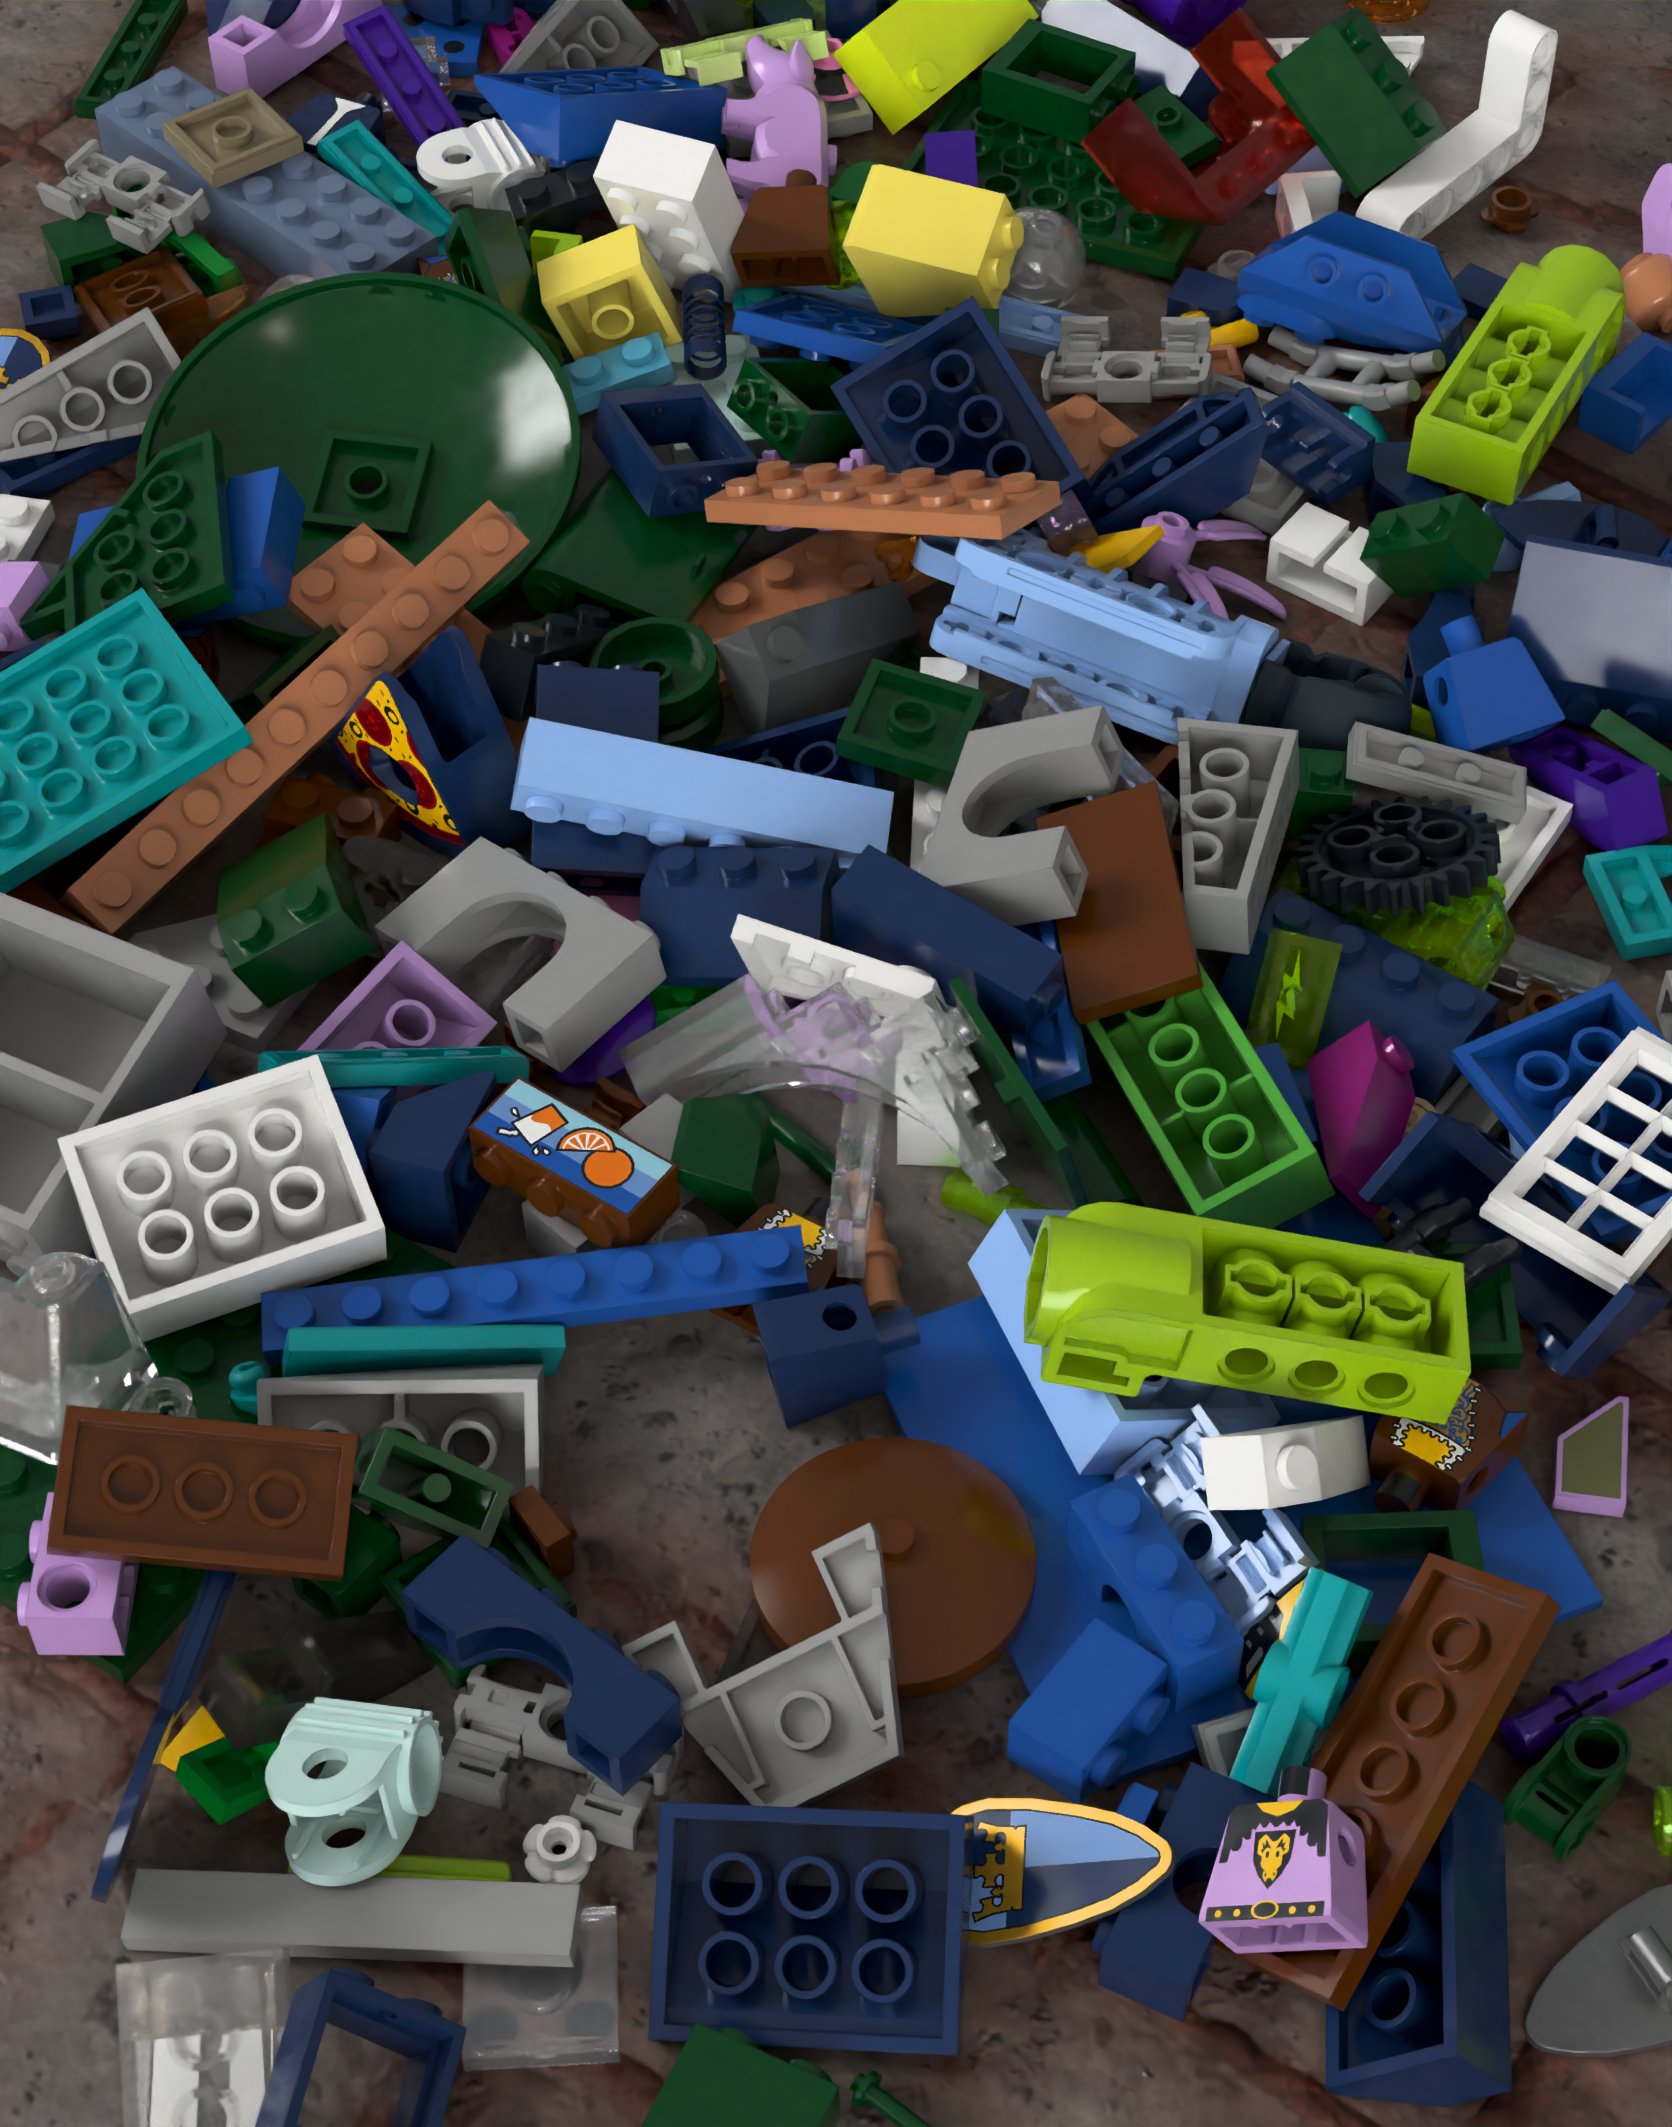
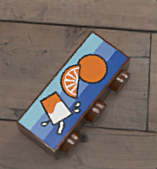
M519 1076L468 1127L474 1168L482 1178L494 1186L500 1187L504 1185L522 1195L542 1214L549 1217L558 1216L574 1225L591 1242L600 1247L607 1248L610 1246L614 1249L645 1245L680 1207L678 1169L676 1164Z

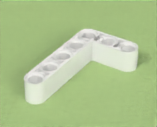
M1506 11L1494 25L1489 38L1479 108L1370 191L1361 202L1355 217L1421 240L1527 157L1536 146L1543 129L1558 42L1557 31L1516 11Z

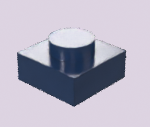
M71 285L19 294L26 332L38 337L40 341L57 340L64 336L81 333Z

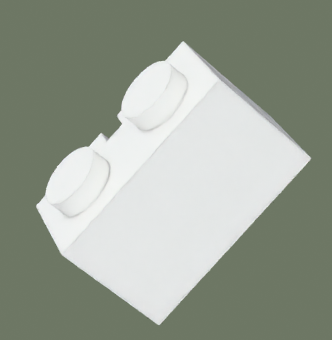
M1306 502L1270 539L1266 582L1363 626L1394 593L1385 582L1359 560L1369 536V530L1359 526L1353 533L1349 531V521Z

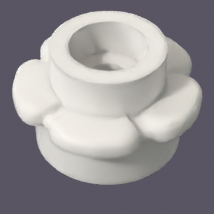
M566 1815L553 1816L547 1824H536L526 1834L523 1841V1851L528 1856L525 1859V1867L529 1874L540 1883L578 1884L587 1875L591 1861L596 1857L597 1844L595 1837L591 1831L581 1828V1822L578 1819ZM556 1845H564L566 1847V1851L560 1855L554 1854L552 1849Z

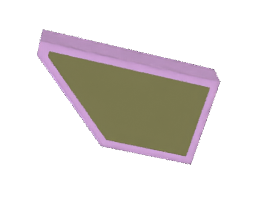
M1616 1397L1557 1437L1553 1462L1552 1509L1623 1517L1627 1494L1629 1397Z

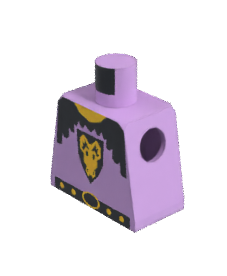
M1297 1765L1285 1767L1281 1771L1277 1802L1241 1804L1230 1812L1200 1909L1198 1923L1236 1954L1367 1948L1368 1916L1365 1839L1361 1828L1332 1801L1324 1800L1327 1777L1317 1769Z

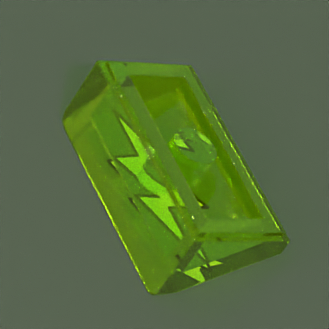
M1275 927L1272 928L1244 1033L1253 1048L1278 1042L1287 1063L1307 1067L1306 1061L1315 1054L1342 944Z

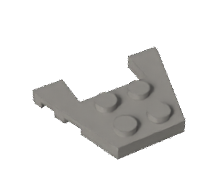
M870 1522L811 1552L841 1617L840 1623L712 1687L708 1684L683 1624L676 1620L621 1647L625 1657L646 1672L649 1669L656 1670L673 1684L680 1696L682 1725L705 1749V1754L752 1806L804 1808L905 1758L881 1537L876 1526Z

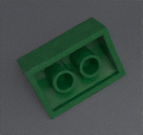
M1358 5L1331 21L1265 73L1355 199L1398 171L1448 131L1439 119L1434 106L1426 101L1408 76L1405 66L1395 58L1378 34L1375 24L1365 16Z
M470 207L457 210L444 242V248L457 284L488 296L521 318L547 344L562 367L565 363L563 358L567 357V346L556 327L552 328L547 311L541 302L539 279L534 277L528 258L532 256V251L524 227H516L511 211Z

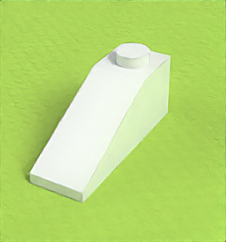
M1351 1415L1200 1438L1208 1511L1272 1509L1320 1501L1371 1485L1363 1415Z

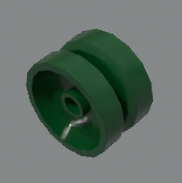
M647 617L629 621L606 633L592 649L588 668L611 669L617 665L628 664L641 667L644 671L660 672L659 744L697 751L708 748L721 733L724 706L722 692L719 687L718 655L712 639L697 625L668 617Z

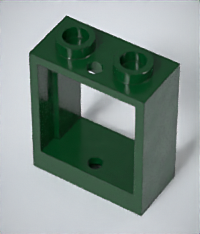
M1029 18L982 69L981 112L1088 147L1102 130L1106 131L1110 128L1120 108L1125 104H1129L1135 98L1139 86V77L1135 74L1136 52ZM1042 70L1091 86V88L1083 94L1035 77Z
M745 357L726 406L790 463H840L842 458H850V451L852 449H860L863 444V440L830 388L832 384L853 372L840 359L822 362L801 358Z
M1474 1510L1301 1516L1299 1534L1320 1562L1314 1568L1323 1569L1325 1572H1327L1326 1562L1426 1558L1429 1552L1485 1572ZM1306 1574L1305 1576H1303L1299 1581H1297V1582H1296L1292 1587H1290V1588H1293V1587H1295L1298 1583H1300L1305 1577H1307V1574ZM1389 1624L1361 1625L1346 1666L1350 1669L1349 1678L1362 1675Z

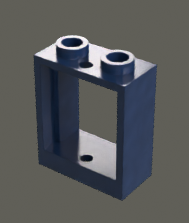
M701 383L602 392L592 439L648 518L705 511L704 499L725 489L726 481L739 477H748L756 473L759 460ZM661 406L657 412L652 413L656 407ZM687 443L701 462L663 466L649 446Z
M330 1968L296 1989L255 2127H302L296 2123L326 2023L410 2058L391 2127H441L467 2028L443 2018L442 2010L428 2001L416 1998L400 1999L375 1988L374 1980L362 1972L347 1968Z

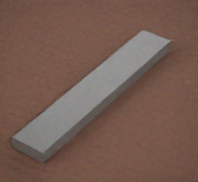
M137 1868L120 1939L127 1950L574 1968L584 1894L580 1884L370 1877L349 1885L320 1886L306 1882L296 1874Z

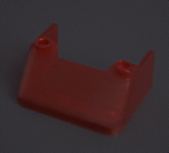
M1241 7L1236 9L1190 52L1221 91L1210 102L1208 107L1209 121L1217 134L1225 142L1219 147L1218 151L1209 155L1190 172L1130 97L1121 103L1080 142L1129 204L1141 213L1211 226H1222L1316 146V143L1265 74L1282 58Z

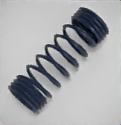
M699 274L690 277L682 288L684 368L695 379L712 380L723 374L727 367L724 324L725 308L723 305L724 287L714 276ZM703 289L712 290L718 294V298L702 295L691 300L689 299L694 292ZM707 298L714 300L712 303L703 305L694 303L699 299ZM716 312L719 313L718 317H717L716 315H712V314H714V313H716ZM703 317L714 318L713 320H710V321H700V320H698L699 318H703ZM717 321L719 322V325H718V326L715 325V324H711V323H715V322H717ZM693 322L699 323L696 326L691 325ZM707 326L714 328V329H711V330H700V329H698V328H700V327H707ZM693 331H695V332H698V333H700V334H697V335L694 336V335H692L691 333H692ZM719 331L720 333L717 335L713 334V332ZM702 336L715 337V338H712V339H709V338L699 339V337H702ZM698 351H713L718 355L712 358H701L694 355V353ZM690 357L704 362H711L721 357V361L714 367L702 368L695 365L690 360Z

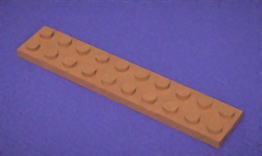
M1079 393L1045 411L1084 473L1087 481L1111 454L1139 437L1138 434L1086 393ZM850 530L819 531L715 586L690 623L697 625L715 644L748 625L796 609L896 581H901L908 598L939 581V579L920 572L912 564L920 535ZM718 659L720 671L719 687L722 697L725 698L732 694Z

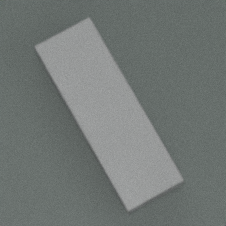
M1355 721L1348 734L1346 779L1417 798L1428 796L1429 801L1435 803L1451 799L1452 807L1454 808L1469 804L1472 805V813L1485 812L1487 817L1517 825L1526 813V767Z

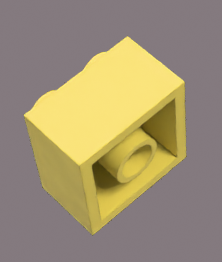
M635 223L537 262L541 302L575 361L657 331L664 347L683 341L676 300Z

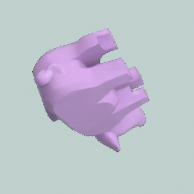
M760 34L752 37L746 44L745 58L749 84L756 96L751 99L726 98L725 107H722L721 134L753 144L750 161L726 159V172L736 194L744 197L743 199H738L744 215L754 191L761 187L785 186L786 176L792 170L803 169L811 172L817 179V185H823L827 188L828 176H834L837 145L828 144L827 111L813 80L814 64L802 40L795 41L791 53L770 46Z

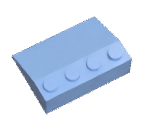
M1004 1209L969 1260L968 1265L1079 1475L1115 1474V1471L1152 1439H1159L1171 1445L1170 1442L1197 1420L1191 1409L1198 1403L1213 1410L1229 1433L1270 1428L1275 1426L1281 1418L1268 1394L1159 1375L1146 1377L1136 1397L1048 1383L1041 1380L1042 1346L1024 1343L1026 1279L1037 1234L1044 1217L1048 1214L1067 1217L1068 1214L1075 1210ZM1148 1462L1142 1467L1149 1469L1152 1467V1464Z

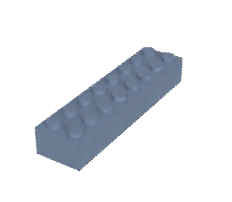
M174 66L157 72L152 78L128 91L117 94L112 100L94 109L104 156L122 163L132 155L168 172L173 188L191 196L202 188L211 212L204 220L196 218L195 221L291 286L350 273L397 272L419 275L418 257L439 256L437 236L306 151L214 189L164 139L162 123L220 100L222 97Z

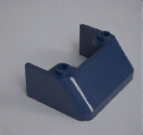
M1428 1110L1358 1194L1368 1203L1384 1205L1392 1210L1386 1219L1398 1232L1402 1231L1406 1227L1405 1223L1420 1211L1434 1204L1442 1205L1458 1196H1464L1473 1206V1218L1451 1229L1449 1235L1434 1243L1494 1242L1509 1233L1480 1217V1208L1488 1200L1489 1194L1509 1173L1519 1159L1475 1124ZM1541 1178L1535 1182L1522 1198L1565 1224L1574 1214L1564 1199ZM1582 1224L1577 1231L1597 1242L1585 1225ZM1521 1241L1524 1249L1523 1256L1510 1263L1517 1313L1536 1329L1534 1335L1542 1344L1536 1350V1354L1547 1366L1566 1379L1568 1377L1587 1378L1650 1323L1672 1299L1671 1293L1646 1270L1634 1284L1625 1283L1614 1296ZM1614 1242L1601 1243V1245L1620 1256L1625 1253Z

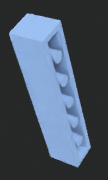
M529 717L521 744L510 809L524 812L527 817L539 822L553 823L565 820L585 824L589 830L603 835H617L625 832L645 836L653 844L662 847L684 844L694 847L745 846L748 848L807 847L836 849L842 876L868 844L886 854L894 792Z

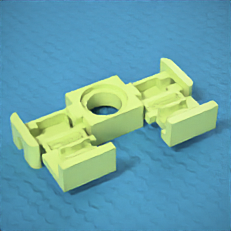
M795 18L774 25L706 38L703 41L686 45L662 48L660 52L665 75H686L684 66L697 68L699 85L706 86L744 77L741 62L746 61V44L755 35H762L770 46H780L781 51L791 53L795 41L802 40L812 61L829 57L825 31H814L812 19Z

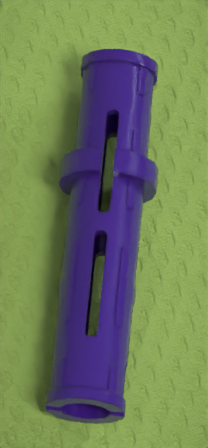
M1672 1630L1669 1634L1652 1641L1628 1655L1622 1656L1615 1662L1577 1682L1567 1679L1559 1682L1550 1689L1549 1697L1515 1716L1501 1720V1736L1510 1753L1520 1762L1529 1761L1536 1754L1552 1747L1577 1719L1589 1715L1608 1717L1671 1683ZM1649 1666L1651 1667L1649 1672L1616 1688L1617 1683ZM1590 1699L1589 1704L1554 1721L1555 1716Z

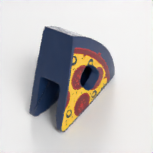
M452 625L441 632L426 647L412 666L397 678L390 675L387 671L375 677L327 740L341 765L359 789L362 791L364 788H375L385 793L392 803L397 804L400 829L419 843L440 854L456 858L480 836L504 849L532 829V819L527 817L524 812L510 809L518 758L471 645L463 631Z

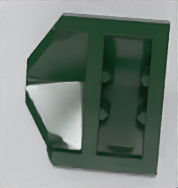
M746 1094L695 1098L685 1102L670 1160L677 1165L678 1181L736 1228H739L764 1204L774 1203L780 1166L770 1115L762 1102Z

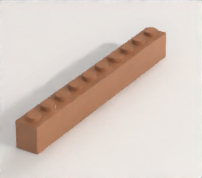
M490 500L486 501L245 725L253 743L174 790L67 889L60 904L94 927L95 930L116 938L275 789L287 775L291 774L330 737L375 677L384 671H387L394 677L516 562L530 541Z

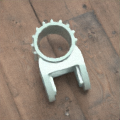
M315 1697L314 1703H306L293 1716L282 1735L279 1746L268 1761L265 1770V1782L273 1803L288 1813L291 1826L285 1837V1852L291 1869L298 1877L306 1882L320 1886L349 1885L376 1875L397 1858L410 1838L418 1816H427L432 1811L440 1788L442 1761L444 1760L441 1749L443 1736L439 1735V1721L432 1719V1711ZM326 1761L317 1779L307 1776L308 1772L315 1765ZM358 1828L366 1832L360 1841L349 1847L332 1848L326 1845V1842L332 1835L344 1829Z

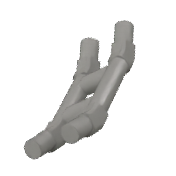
M1276 325L1270 333L1267 343L1290 355V359L1310 368L1302 375L1299 371L1288 370L1277 363L1273 365L1252 353L1245 361L1242 371L1247 376L1264 384V388L1277 395H1282L1289 391L1290 385L1299 381L1326 401L1363 406L1370 411L1384 412L1396 409L1401 404L1419 400L1421 388L1416 380L1421 379L1426 374L1442 371L1445 368L1446 360L1443 352L1439 349L1420 354L1414 352L1406 355L1397 353L1386 355L1325 345L1324 342L1321 345L1309 344L1295 338L1293 332ZM1336 369L1360 372L1352 382L1329 379ZM1385 376L1388 377L1389 380L1400 381L1398 383L1389 382L1379 384V382Z

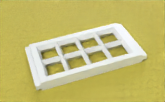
M1639 1026L1627 1035L1489 1194L1488 1200L1480 1208L1479 1213L1480 1217L1614 1296L1625 1283L1634 1284L1672 1238V1196L1652 1218L1609 1193L1629 1168L1672 1192V1173L1640 1156L1660 1132L1672 1138V1098L1659 1113L1617 1089L1635 1066L1672 1085V1045ZM1605 1101L1649 1125L1629 1149L1585 1125ZM1574 1137L1618 1161L1598 1186L1554 1161ZM1543 1173L1587 1198L1566 1224L1522 1199ZM1598 1205L1642 1230L1622 1256L1577 1231Z

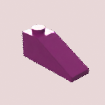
M1368 1020L1308 1059L1306 1063L1329 1180L1370 1219L1380 1212L1382 1205L1368 1203L1358 1193L1402 1142L1415 1101V1093L1409 1072L1414 1068V1062L1409 1051L1396 1036L1392 1035L1386 1038Z

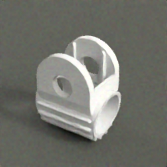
M495 117L476 122L468 128L460 127L434 135L419 147L416 155L419 174L424 180L437 186V189L430 194L453 218L455 213L451 210L462 204H471L473 208L511 211L505 192L506 188L518 185L530 178H539L549 174L536 154L529 153L507 124ZM466 155H469L471 159L466 162Z

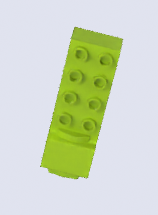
M1570 244L1554 248L1542 257L1537 266L1520 262L1417 415L1406 469L1407 472L1428 478L1435 483L1446 484L1481 496L1489 501L1499 502L1508 506L1514 504L1590 380L1615 357L1626 310L1627 294H1624V282L1618 268L1604 254L1587 246Z
M1097 1202L1084 1205L1068 1214L1067 1217L1048 1214L1044 1217L1037 1234L1026 1279L1024 1343L1042 1346L1041 1380L1043 1382L1136 1397L1146 1377L1159 1375L1445 1425L1471 1373L1463 1263L1119 1202Z

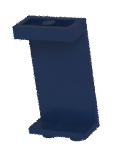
M558 661L551 665H538L534 690L536 718L658 743L660 672L644 671L641 667L628 664L617 665L611 669L586 668L580 663L573 661ZM532 820V846L529 864L545 873L551 871L558 874L570 887L582 894L635 897L640 896V887L655 851L656 844L650 842L645 836L625 832L617 835H603L589 830L585 824L565 820L553 823Z

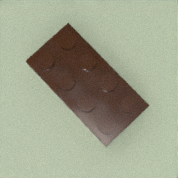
M66 1405L47 1540V1554L341 1582L344 1570L358 1435Z

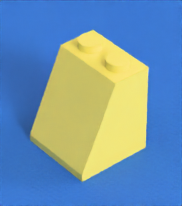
M879 164L872 165L842 247L880 314L891 317L943 315L945 308H954L971 296L974 297L980 308L997 309L1003 290L1009 285L1010 270L1017 249L1022 246L1024 241V227L1020 217L1016 216L1006 194Z

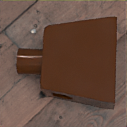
M795 169L787 174L785 186L761 187L754 191L730 253L743 289L840 284L837 215L828 188L823 185H817V179L811 172Z

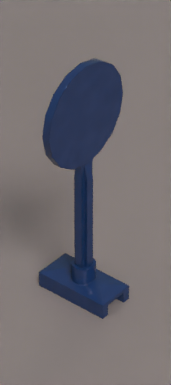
M208 1569L206 1571L160 1692L159 1709L148 1730L111 1829L92 1889L91 1899L106 1903L112 1893L142 1816L171 1727L189 1703L238 1572Z

